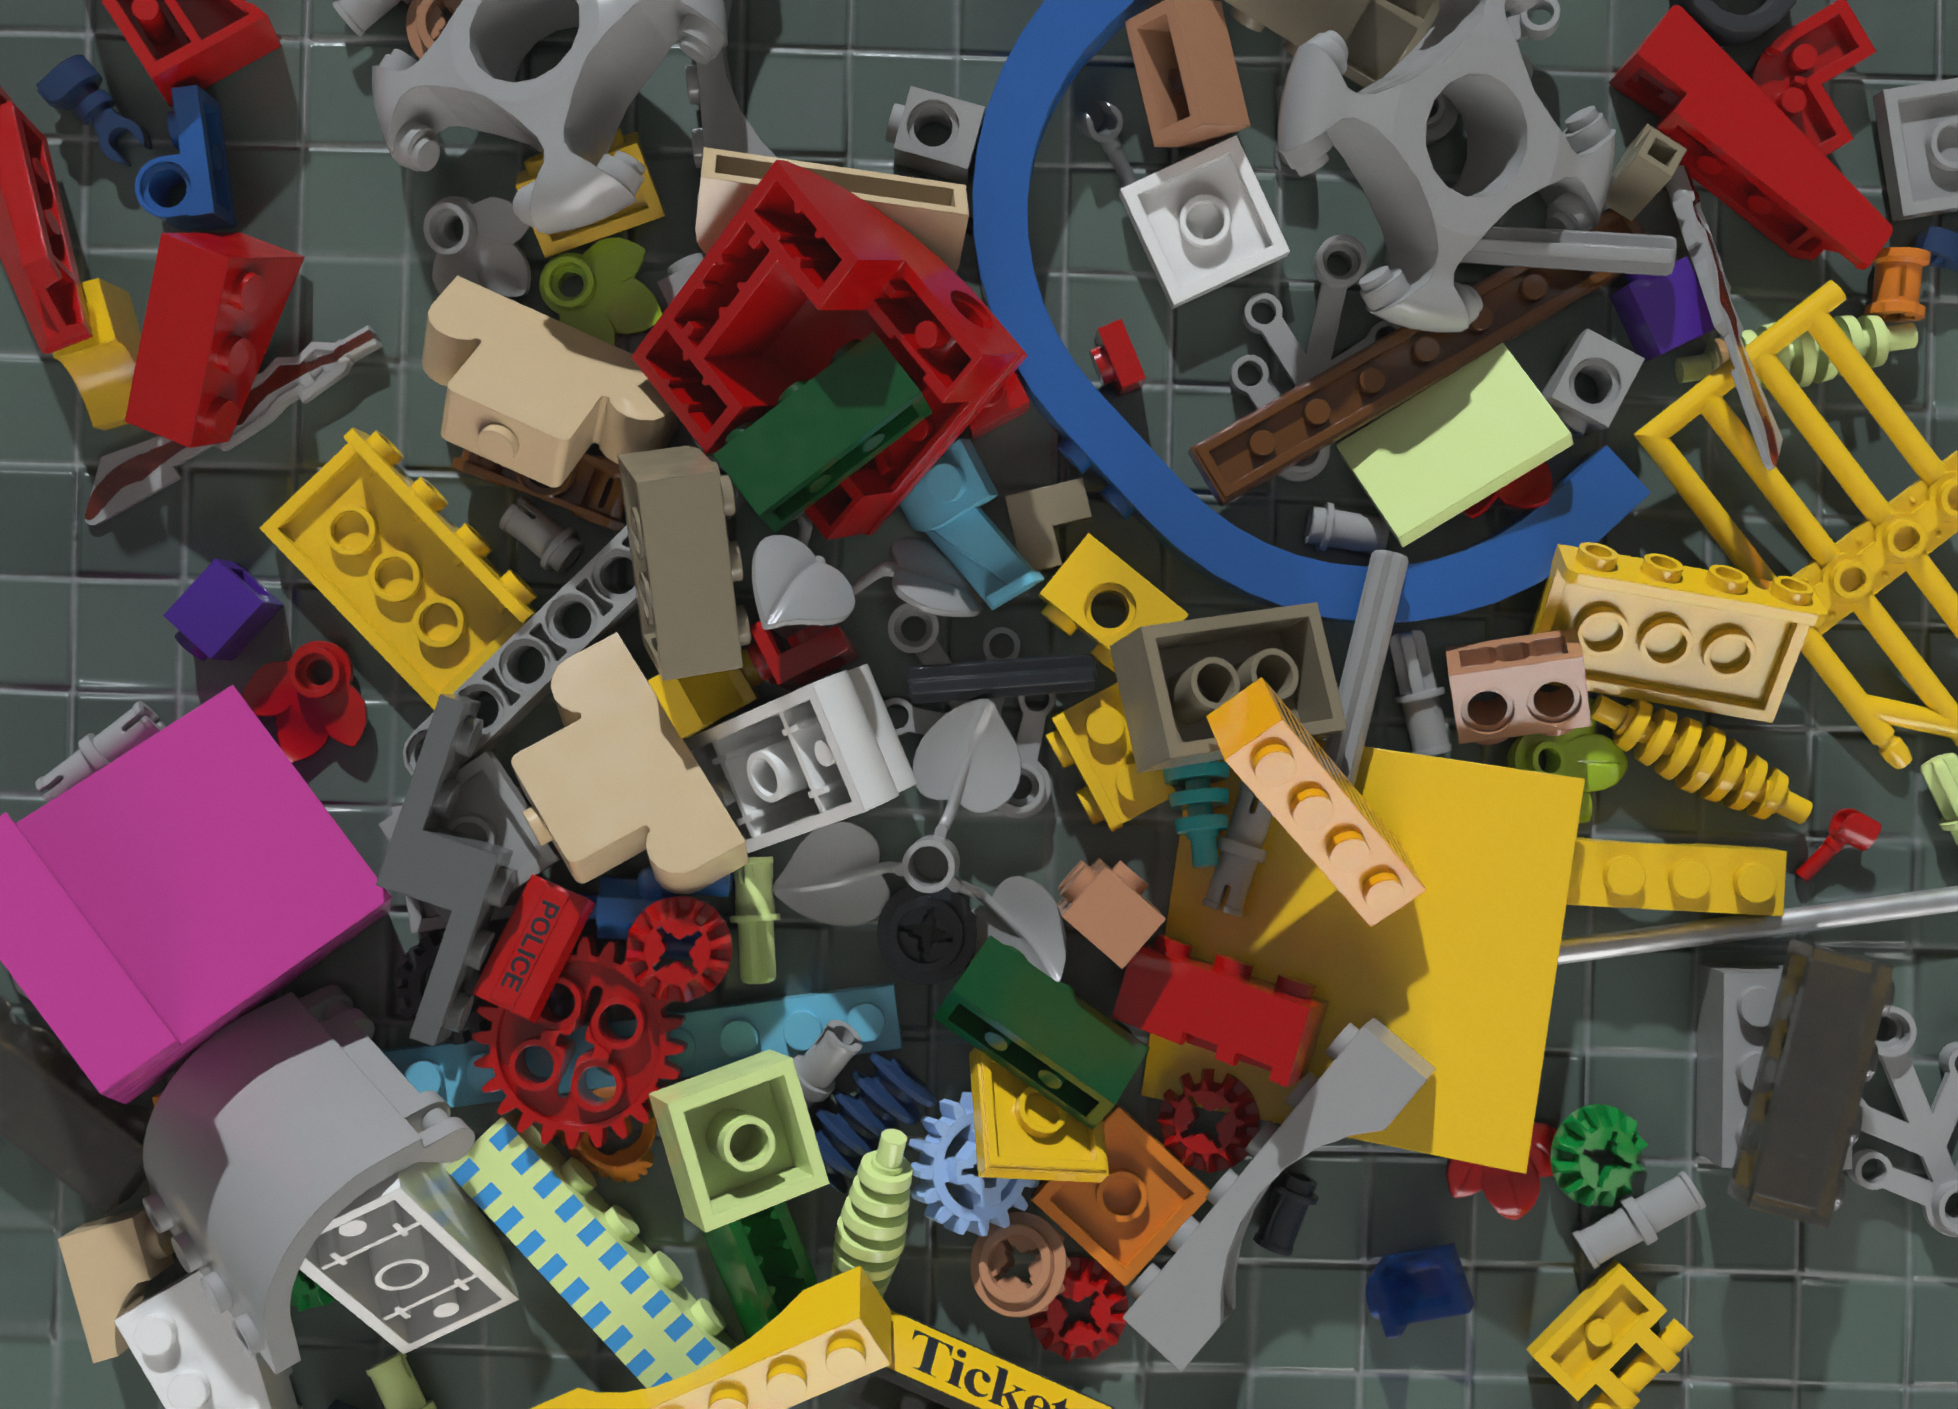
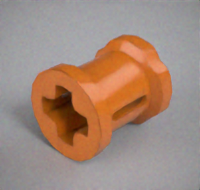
M1912 247L1882 248L1871 263L1875 267L1872 303L1865 306L1864 315H1878L1884 322L1894 323L1925 319L1926 306L1919 304L1922 269L1930 265L1931 252Z

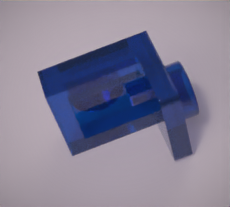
M1455 1243L1383 1256L1369 1276L1366 1284V1300L1369 1311L1374 1319H1380L1387 1339L1401 1337L1410 1323L1469 1314L1475 1304Z

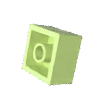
M769 1049L648 1094L685 1218L705 1233L830 1184L792 1057Z

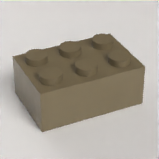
M696 444L617 455L642 640L662 680L666 681L743 668L741 646L750 644L751 636L746 609L744 605L736 606L733 582L742 581L743 567L737 541H728L725 517L735 515L734 492L729 475L721 476L717 462H711Z
M1318 602L1142 626L1110 645L1138 773L1224 759L1206 716L1261 677H1263L1316 742L1347 730Z

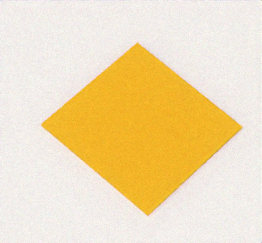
M1318 741L1317 743L1324 750L1326 741ZM1364 746L1354 787L1403 844L1426 888L1425 892L1370 927L1277 819L1272 816L1262 850L1268 851L1264 864L1257 863L1242 910L1244 911L1242 917L1223 912L1231 889L1230 885L1227 887L1220 910L1202 905L1203 899L1206 898L1215 867L1193 868L1191 842L1187 839V835L1179 836L1165 936L1193 945L1190 956L1214 963L1216 954L1248 962L1254 965L1251 976L1272 983H1276L1278 974H1282L1314 984L1316 988L1313 996L1329 1001L1308 1073L1311 1072L1318 1079L1334 1062L1325 1052L1350 1022L1360 1030L1373 1017L1436 1068L1385 1130L1351 1135L1347 1138L1526 1174L1585 779ZM1224 759L1216 760L1218 762H1226ZM1231 767L1228 779L1211 783V788L1229 789V803L1213 808L1214 814H1226L1229 816L1228 826L1240 792V783L1243 782ZM1257 797L1252 809V814L1255 813L1259 802V799ZM1183 810L1182 817H1187V810ZM1227 830L1219 832V836L1225 837ZM1150 1033L1148 1044L1150 1048L1147 1052L1141 1091L1142 1096L1164 1100L1163 1094L1169 1088L1180 1096L1183 1093L1179 1081L1180 1076L1189 1072L1194 1084L1201 1082L1202 1069L1210 1068L1215 1069L1213 1082L1222 1083L1226 1074L1229 1073L1247 1086L1256 1100L1260 1120H1270L1274 1123L1282 1124L1294 1110L1285 1100L1302 1079L1285 1087L1269 1080L1270 1071L1238 1061L1237 1066H1232L1214 1059L1215 1052L1188 1043L1179 1045ZM1197 1103L1196 1107L1204 1108L1202 1104ZM1228 1106L1222 1108L1221 1110H1218L1217 1108L1214 1109L1215 1111L1225 1113L1230 1112Z

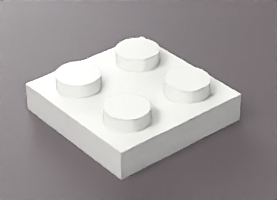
M1237 135L1120 189V199L1171 309L1287 257L1290 252Z

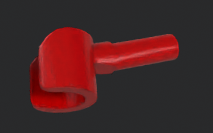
M1853 808L1838 810L1830 821L1828 827L1829 836L1795 873L1808 883L1841 851L1845 844L1860 851L1869 849L1878 838L1881 824Z

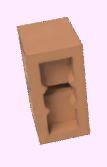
M1576 628L1445 647L1459 744L1476 742L1482 745H1492L1503 742L1509 737L1537 733L1546 736H1559L1567 734L1575 728L1591 726L1584 658ZM1549 682L1565 684L1554 692L1538 690L1542 685ZM1484 691H1492L1499 694L1489 701L1472 699L1473 696Z

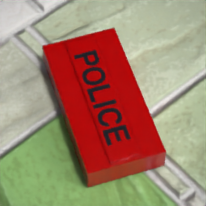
M532 874L472 994L536 1023L595 903L586 897Z

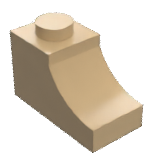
M144 1206L84 1223L58 1238L93 1363L117 1357L129 1348L114 1320L141 1302L150 1280L174 1264L172 1256L174 1248L171 1242V1237L174 1235L169 1229L161 1234L158 1233L151 1223Z

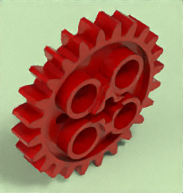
M586 935L582 937L577 952L572 950L556 982L568 987L574 995L575 1006L570 1016H560L554 1013L547 1002L536 1023L492 1003H486L478 1007L477 1012L482 1017L491 1021L492 1025L472 1034L473 1040L490 1045V1052L474 1061V1066L478 1068H493L496 1075L482 1087L484 1093L503 1089L507 1097L500 1104L497 1113L503 1115L516 1107L523 1112L517 1131L520 1133L524 1132L535 1122L543 1124L541 1132L542 1144L547 1145L559 1130L565 1131L568 1149H575L580 1144L584 1132L588 1131L591 1141L598 1148L607 1141L608 1126H611L615 1133L621 1139H624L632 1132L630 1114L644 1124H647L654 1117L652 1108L646 1099H650L649 1093L666 1087L660 1080L678 1079L682 1075L683 1069L669 1061L668 1058L669 1055L682 1053L688 1048L687 1042L672 1038L670 1032L686 1022V1016L679 1014L667 1015L665 1006L672 1001L658 1000L655 995L636 984L634 974L627 960L622 961L618 959L620 952L619 940L614 939L610 941L602 953H597L594 936ZM594 986H599L603 990V995L585 1034V1040L593 1044L594 1047L588 1049L577 1059L573 1070L569 1095L563 1096L559 1093V1086L576 1050V1041L568 1038V1035L581 1028L585 1023L592 989ZM611 1005H625L634 1012L637 1019V1028L634 1035L628 1037L619 1036L612 1031L607 1021L608 1010ZM530 1046H541L551 1054L554 1062L551 1076L539 1077L527 1067L526 1053ZM591 1067H603L614 1076L616 1090L612 1097H599L589 1089L586 1079L587 1072Z

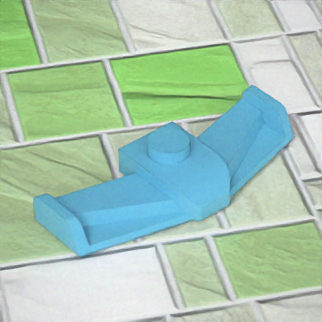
M958 439L951 444L899 505L911 528L916 531L925 532L990 609L994 610L1044 580V577L1039 571H1035L980 508L999 496L971 440Z

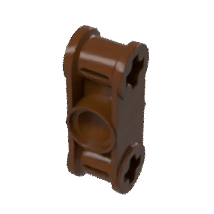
M466 449L463 450L461 457H454L450 467L503 488L507 485L570 510L572 515L619 533L627 526L623 521L625 508L619 464L596 454L591 456L585 453L561 486L542 488L536 480Z

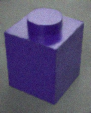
M1688 257L1676 261L1672 274L1668 276L1624 273L1628 284L1610 295V299L1636 354L1645 358L1643 363L1715 330L1700 283Z
M215 558L163 616L179 630L174 635L176 641L196 658L203 661L208 657L213 660L233 661L284 605L239 563Z

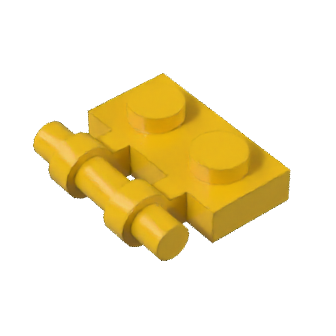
M1614 1259L1526 1350L1577 1401L1597 1384L1603 1391L1586 1409H1633L1641 1401L1637 1397L1638 1393L1662 1369L1669 1373L1681 1361L1677 1354L1694 1336L1675 1318L1658 1335L1652 1332L1650 1328L1668 1310ZM1637 1343L1643 1350L1616 1376L1610 1369Z

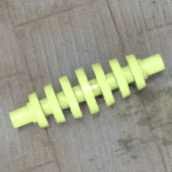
M1861 315L1858 319L1854 316L1834 317V320L1871 369L1882 366L1886 362L1890 351L1915 348L1918 343V331L1912 322L1886 326L1883 319L1878 315ZM1775 322L1759 326L1755 332L1751 329L1744 330L1741 335L1744 347ZM1808 330L1776 354L1800 388L1809 386L1812 381L1814 383H1822L1834 379L1837 374L1842 376ZM1724 337L1710 340L1703 354L1677 358L1675 361V374L1678 382L1686 383L1703 380L1730 359ZM1758 378V381H1759L1760 385H1761L1764 389H1767V388L1764 386V384L1761 382V380Z
M896 1129L884 1130L881 1133L878 1150L871 1151L863 1156L857 1170V1175L849 1190V1195L841 1210V1215L837 1220L834 1233L835 1241L831 1278L861 1265L882 1298L888 1288L906 1241L908 1208L911 1194L910 1186L913 1173L910 1162L903 1157L907 1136Z

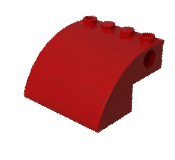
M776 160L631 358L704 452L716 453L725 446V439L736 427L748 421L759 420L777 406L779 397L788 387L801 380H811L830 365L832 356L839 348L852 340H863L874 331L919 388L933 413L804 511L825 539L830 540L860 534L873 535L1028 355L972 289L911 233L877 208L845 188L791 162Z

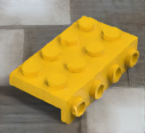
M352 427L343 436L348 443L277 510L260 529L435 711L440 694H453L538 612L531 604L537 597V594L513 570L509 569L503 575L487 558L493 551L492 547L473 527L464 523L458 528L444 514L442 510L449 503L431 483L422 476L414 482L398 466L404 459V456L389 439L378 430L369 435Z
M1593 542L1581 543L1579 547L1557 544L1551 564L1550 576L1546 579L1529 635L1576 628L1584 658L1587 691L1635 700L1640 699L1652 703L1773 723L1810 626H1823L1828 611L1814 588L1805 581L1794 577L1777 576L1773 581L1748 577L1744 572L1726 565H1712L1709 567V570L1683 566L1678 560L1662 554H1646L1643 559L1620 555L1608 546ZM1560 682L1546 683L1549 685L1563 687L1565 685Z

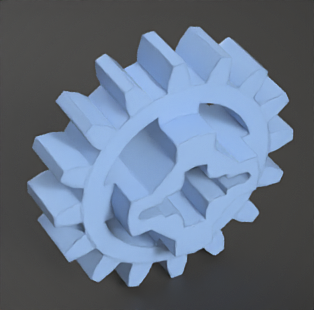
M962 1092L960 1103L944 1098L939 1101L942 1114L939 1120L925 1115L921 1119L924 1128L928 1131L925 1140L910 1139L909 1146L915 1151L920 1152L919 1161L911 1163L913 1168L912 1175L921 1179V1183L912 1190L911 1196L917 1201L928 1204L924 1215L930 1220L940 1224L944 1223V1228L964 1235L967 1230L979 1236H987L989 1222L1003 1228L1010 1225L1007 1210L1011 1206L1023 1211L1027 1209L1028 1204L1021 1193L1024 1187H1038L1040 1181L978 1177L972 1092ZM946 1182L951 1184V1195L946 1188ZM951 1196L959 1198V1204Z

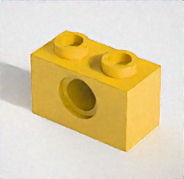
M1089 533L1038 595L1039 598L1047 603L1041 614L1070 637L1077 628L1097 644L1091 651V654L1113 673H1115L1110 645L1139 627L1184 621L1189 615ZM1110 592L1123 600L1126 615L1118 627L1104 628L1094 621L1091 615V603L1096 595Z

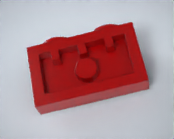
M758 621L750 626L755 642L746 646L749 656L763 681L769 680L772 685L777 683L779 686L792 692L860 658L849 635L838 625L831 629L829 627L825 628L824 625H811L787 639L791 649L786 651L778 634L773 629L764 630L761 621Z

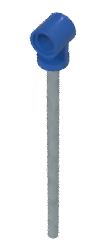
M1958 886L1784 909V916L1742 914L1562 938L1558 965L1958 911Z

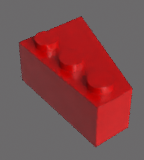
M101 0L169 107L173 106L171 88L198 85L200 88L205 89L282 46L268 15L252 2L249 4L245 0Z
M241 232L161 233L124 422L189 448L229 442L305 256Z
M1156 934L1154 943L1146 942L1128 962L1112 1018L1179 1045L1188 1043L1215 1052L1214 1059L1229 1065L1237 1066L1238 1061L1270 1071L1269 1080L1285 1087L1292 1085L1308 1074L1329 1001L1313 996L1316 988L1314 984L1282 974H1278L1276 983H1272L1251 976L1254 965L1248 962L1216 954L1214 963L1190 956L1193 945L1160 934Z

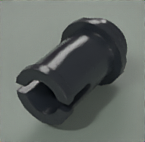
M1285 1168L1270 1185L1274 1191L1259 1230L1255 1233L1253 1240L1261 1247L1283 1256L1292 1255L1293 1245L1309 1205H1316L1319 1199L1314 1193L1318 1183L1305 1174Z

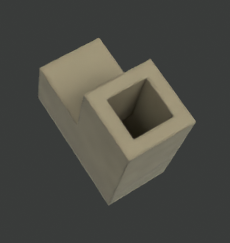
M1646 124L1629 144L1615 168L1605 205L1632 222L1672 178L1687 149L1649 124Z
M1083 478L1008 495L1004 498L1015 547L1031 567L1039 572L1062 566L1054 528L1087 521L1092 517Z

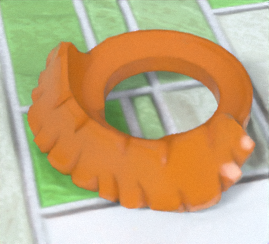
M616 1086L597 1088L592 1093L599 1097H612L615 1094ZM655 1115L647 1124L643 1123L641 1135L634 1144L628 1148L618 1150L613 1155L604 1154L595 1148L590 1142L588 1131L584 1132L580 1144L575 1149H568L565 1131L559 1130L557 1133L561 1138L562 1145L567 1146L566 1150L573 1157H577L578 1161L584 1166H589L591 1171H598L601 1177L607 1178L610 1176L611 1180L616 1182H623L624 1179L628 1183L640 1179V1174L645 1176L648 1173L647 1168L653 1165L654 1154L650 1149L657 1132Z

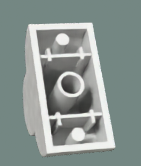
M868 664L849 671L844 670L808 684L684 740L745 839L747 853L869 811L899 796V792L917 784Z
M416 1162L364 1192L344 1208L324 1229L307 1253L300 1267L303 1273L403 1354L519 1300L509 1261L497 1235L484 1215L478 1210L477 1203L446 1171V1168L452 1162Z

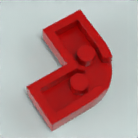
M1837 0L1791 27L1770 43L1756 60L1750 78L1806 137L1827 156L1854 138L1822 85L1866 60L1877 51L1847 0Z

